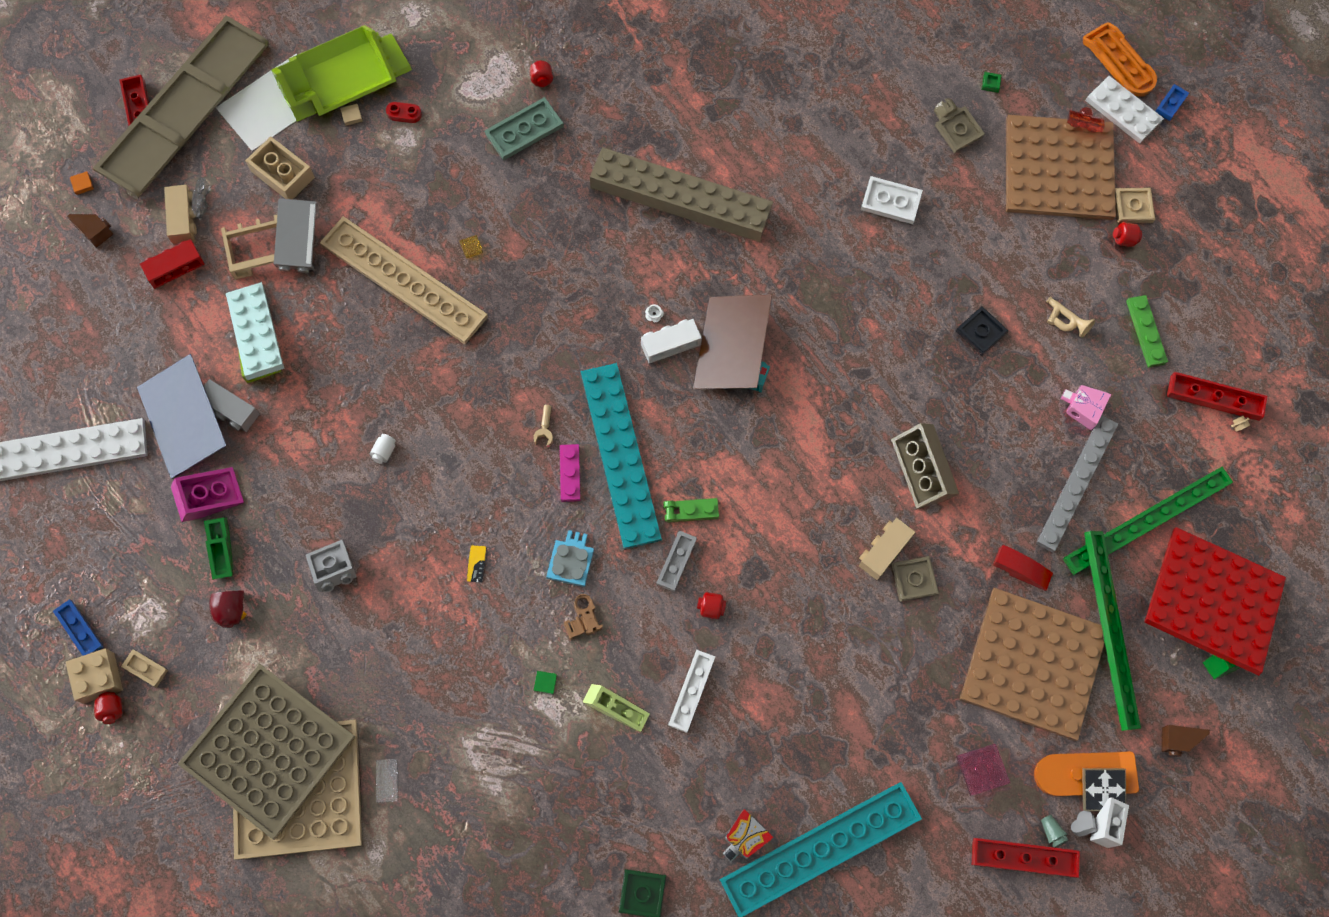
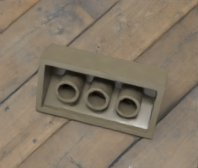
M920 423L891 439L916 509L938 504L959 495L933 424Z

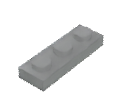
M679 530L656 585L675 592L697 537Z

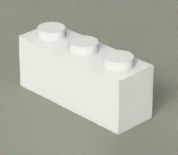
M694 319L682 320L677 325L665 326L660 331L648 332L641 337V346L648 363L701 345V336Z

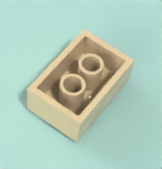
M271 136L245 160L253 174L285 199L293 200L315 178L309 165Z

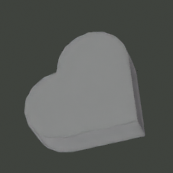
M1081 811L1077 816V820L1071 824L1072 832L1078 837L1096 832L1097 827L1093 814L1090 811Z

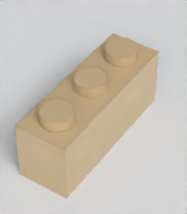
M187 184L164 187L167 237L172 244H179L189 239L194 242V234H197V228L193 218H196L192 209L193 191H190Z
M898 518L893 523L889 520L882 529L885 531L881 537L877 535L871 543L873 545L870 551L866 549L859 558L862 560L859 567L876 580L880 578L915 533L914 530Z

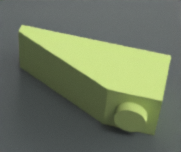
M591 684L583 700V703L639 732L642 731L649 716L648 712L601 685Z

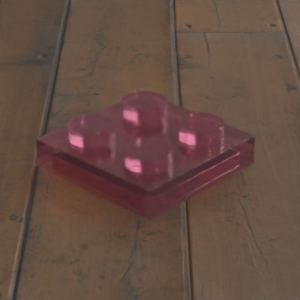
M996 743L956 756L970 796L1010 784Z

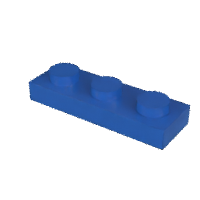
M69 599L53 610V613L82 656L104 648L73 600Z

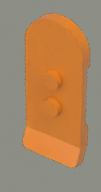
M1107 22L1083 36V44L1090 48L1116 81L1133 95L1138 97L1145 96L1154 89L1157 83L1155 71L1149 64L1145 63L1128 43L1118 27Z
M1131 751L1051 754L1043 757L1037 763L1034 770L1037 786L1041 791L1050 796L1083 795L1082 768L1126 769V794H1136L1140 790L1135 754Z

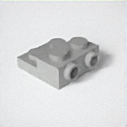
M343 539L306 554L314 584L319 592H330L334 589V586L341 583L349 584L353 581V578L357 577Z

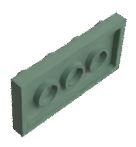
M544 97L486 129L484 132L504 161L563 128L564 124Z

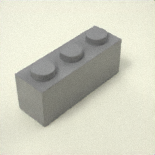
M210 379L204 385L212 409L215 412V417L221 421L226 419L230 422L229 425L237 431L241 429L247 432L260 415L256 408Z

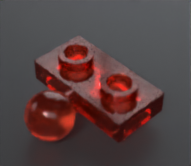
M1084 107L1079 112L1070 110L1067 116V123L1072 127L1087 128L1090 132L1098 131L1102 133L1105 126L1104 119L1093 116V111L1089 107Z

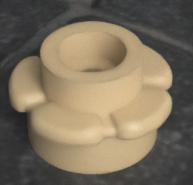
M1244 416L1233 420L1234 424L1231 427H1234L1235 431L1242 430L1250 426L1248 421L1250 419H1245Z

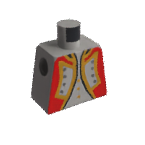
M744 809L725 837L730 846L722 854L731 863L739 854L744 859H747L768 843L773 836Z

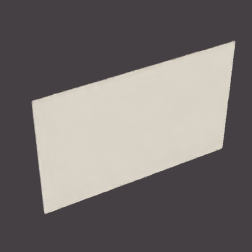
M287 59L286 61H284V62L281 63L280 65H283V64L289 62V60ZM269 71L216 107L252 151L262 145L270 136L274 137L296 122L272 71Z

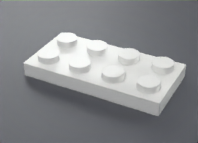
M1108 76L1085 100L1139 144L1164 119L1111 76Z

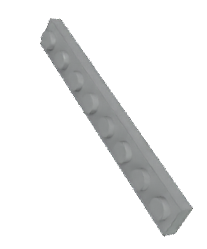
M1101 415L1036 542L1037 545L1051 552L1056 550L1118 423Z

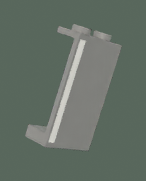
M279 198L274 265L280 271H290V269H297L301 273H309V270L314 271L312 260L315 220L319 209L316 201Z

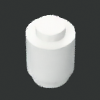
M386 434L378 437L370 452L372 460L379 464H382V462L386 463L395 448L396 440Z

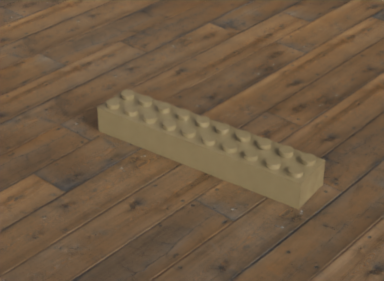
M602 147L590 175V188L757 242L761 241L773 205V201Z

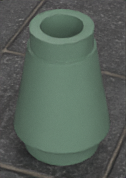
M1052 815L1041 820L1048 842L1054 848L1069 841L1067 838L1068 834Z

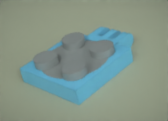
M568 530L565 542L555 541L546 578L585 587L594 548L585 546L588 534H583L581 541L579 540L580 532H576L574 539H572L573 531Z

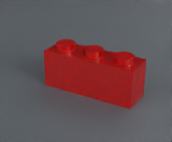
M191 239L182 241L177 246L166 249L162 253L147 258L144 262L140 263L146 278L154 289L205 265Z

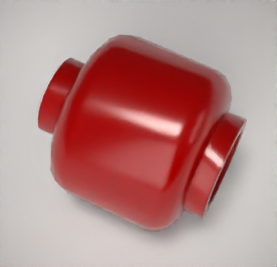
M539 60L530 66V78L535 86L546 87L551 84L553 72L548 62Z
M1122 222L1114 229L1113 237L1116 244L1120 246L1134 247L1142 239V230H1140L1137 224Z
M705 592L703 598L699 597L697 609H700L702 617L719 619L720 616H724L726 600H724L721 594Z
M114 692L102 693L95 699L94 715L98 721L103 722V724H112L122 716V699Z

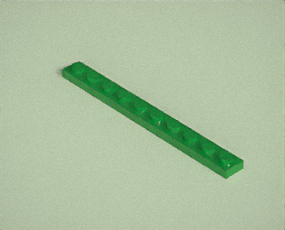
M1220 467L1105 533L1104 537L1108 555L1233 483L1232 479L1224 468ZM1086 545L1063 558L1073 576L1090 566Z
M1085 532V543L1088 550L1089 564L1091 566L1121 730L1141 729L1104 532Z

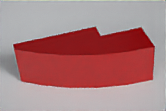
M1004 544L999 548L993 566L1009 572L1010 576L1044 591L1047 590L1053 572L1037 561Z

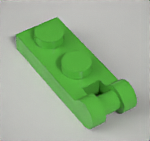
M717 498L665 501L663 503L664 509H666L665 522L719 519ZM674 509H679L680 514H674Z

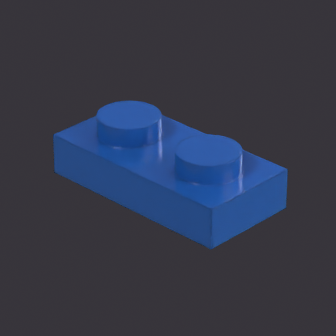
M1174 84L1155 112L1170 121L1189 92Z

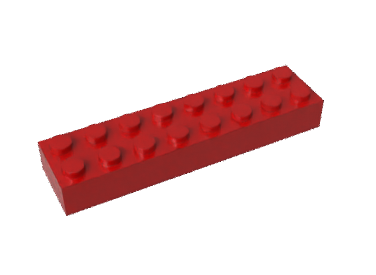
M142 75L119 79L128 126L132 124L149 104L146 84Z
M1174 372L1170 376L1167 397L1244 416L1245 418L1257 421L1264 418L1268 397Z
M973 838L971 865L1079 878L1080 851Z

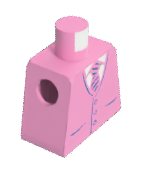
M1081 385L1076 393L1065 389L1061 399L1070 403L1066 413L1089 430H1092L1098 424L1111 394Z

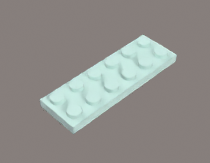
M262 282L226 293L246 379L250 380L285 369Z

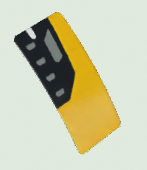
M471 546L467 581H483L486 546Z

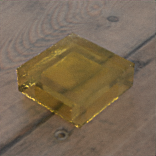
M477 235L459 240L466 259L483 253Z

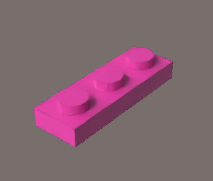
M579 444L560 445L561 502L580 501Z

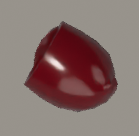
M244 590L224 591L210 595L209 609L213 622L223 628H232L246 617L247 614L243 611Z

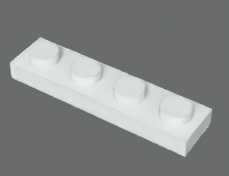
M696 650L669 721V727L685 733L688 732L715 656Z

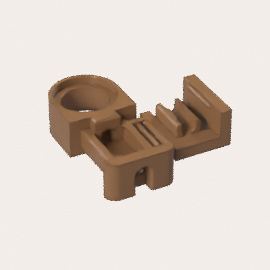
M586 594L578 595L574 601V609L577 613L576 620L571 622L567 620L563 624L570 640L583 633L590 635L598 632L603 626L598 624L593 612L595 611V606L590 596ZM580 599H585L588 601L589 606L581 609L578 607L577 602Z

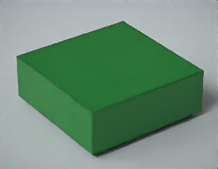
M984 72L981 90L999 93L1002 75Z
M537 671L533 691L554 695L557 674Z

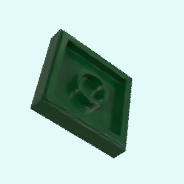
M625 869L619 913L644 917H661L666 875Z

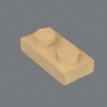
M134 649L121 666L156 688L168 672L167 669Z

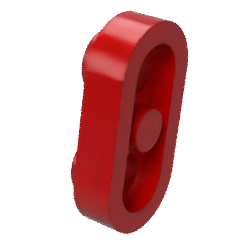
M391 102L386 107L387 116L392 121L416 123L422 117L421 109L416 104Z

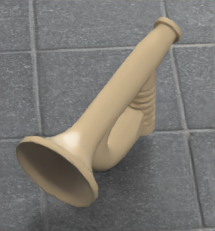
M1049 297L1046 301L1054 308L1047 323L1055 325L1062 331L1069 332L1077 326L1080 333L1079 337L1082 338L1095 324V319L1083 320L1058 301L1052 299V297ZM1059 313L1067 317L1070 323L1065 324L1058 319Z

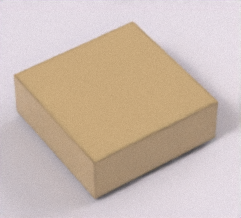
M358 104L340 108L345 126L363 122Z

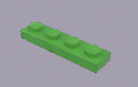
M1147 296L1128 298L1126 302L1147 367L1166 365L1168 360Z

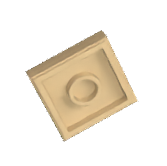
M1115 188V207L1118 223H1153L1155 221L1151 188Z

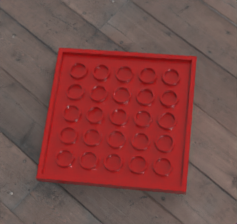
M1175 527L1169 540L1144 623L1259 676L1263 672L1286 577Z

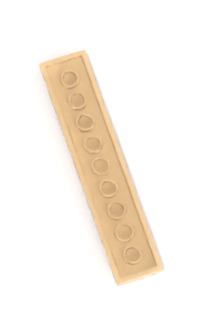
M344 216L320 242L323 248L463 344L470 340L488 318L484 311Z

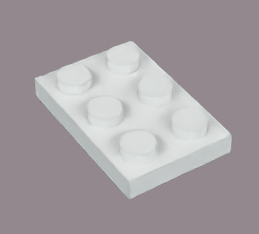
M870 176L861 210L913 224L923 190Z

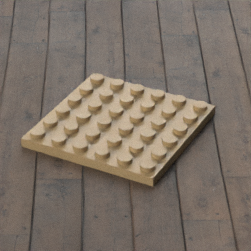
M357 720L337 722L355 736L354 740L275 840L233 808L234 860L362 846Z

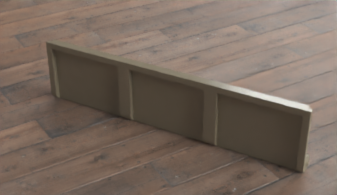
M226 15L97 162L93 170L123 187L132 197L138 199L269 46L268 40Z

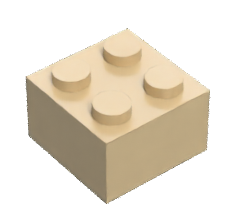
M105 648L66 661L75 701L85 704L95 700L102 693L123 691L114 652Z

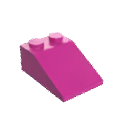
M233 467L177 477L171 485L181 522L200 519L244 503Z

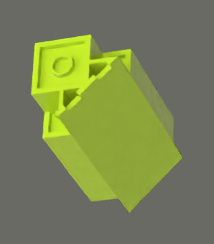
M366 25L288 59L289 62L271 69L277 85L297 122L316 113L321 116L396 82V77L412 70L392 33L380 37L378 32H375V30Z

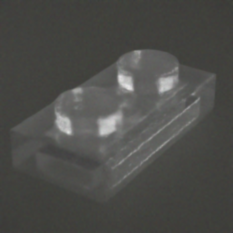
M398 759L376 760L377 803L399 802Z

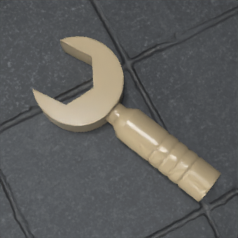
M544 405L542 429L537 430L534 434L535 445L538 438H547V448L553 443L552 433L547 429L550 422V405Z

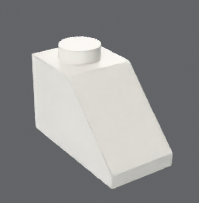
M1109 798L1095 818L1097 831L1091 833L1090 841L1106 848L1122 845L1129 805L1114 798Z

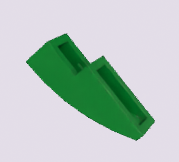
M227 517L204 521L207 541L205 542L212 580L233 576L232 548Z

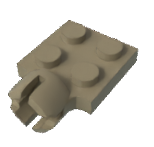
M946 98L944 99L945 103L941 101L935 106L934 113L939 118L935 127L952 151L956 153L981 139L985 133L966 106L958 108L952 99Z

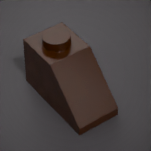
M69 214L67 216L72 224L95 248L113 235L109 229L111 225L105 218L100 219L96 214Z
M1176 725L1162 727V752H1168L1169 756L1181 757L1182 754L1191 751L1210 734V730Z

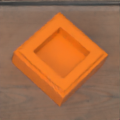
M87 171L70 177L76 195L94 189Z

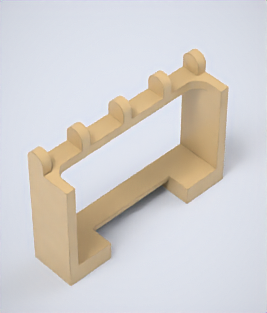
M274 215V221L261 224L260 219H256V225L243 228L242 223L237 224V230L227 232L225 227L221 228L229 270L235 280L252 276L251 268L274 263V254L235 263L230 239L277 227V215Z

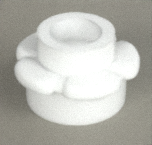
M655 304L650 305L645 311L647 320L653 322L660 321L664 314L661 307Z

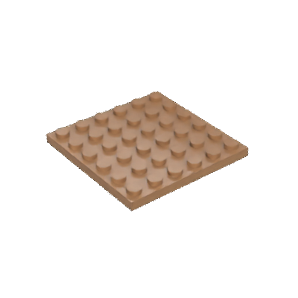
M1007 115L1006 212L1114 220L1116 211L1113 122Z
M993 588L960 700L1073 741H1078L1104 646L1102 625Z

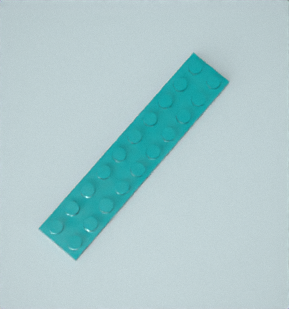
M614 363L580 371L623 549L662 541L618 365Z
M899 782L719 880L737 916L743 917L920 821L922 818L902 782Z

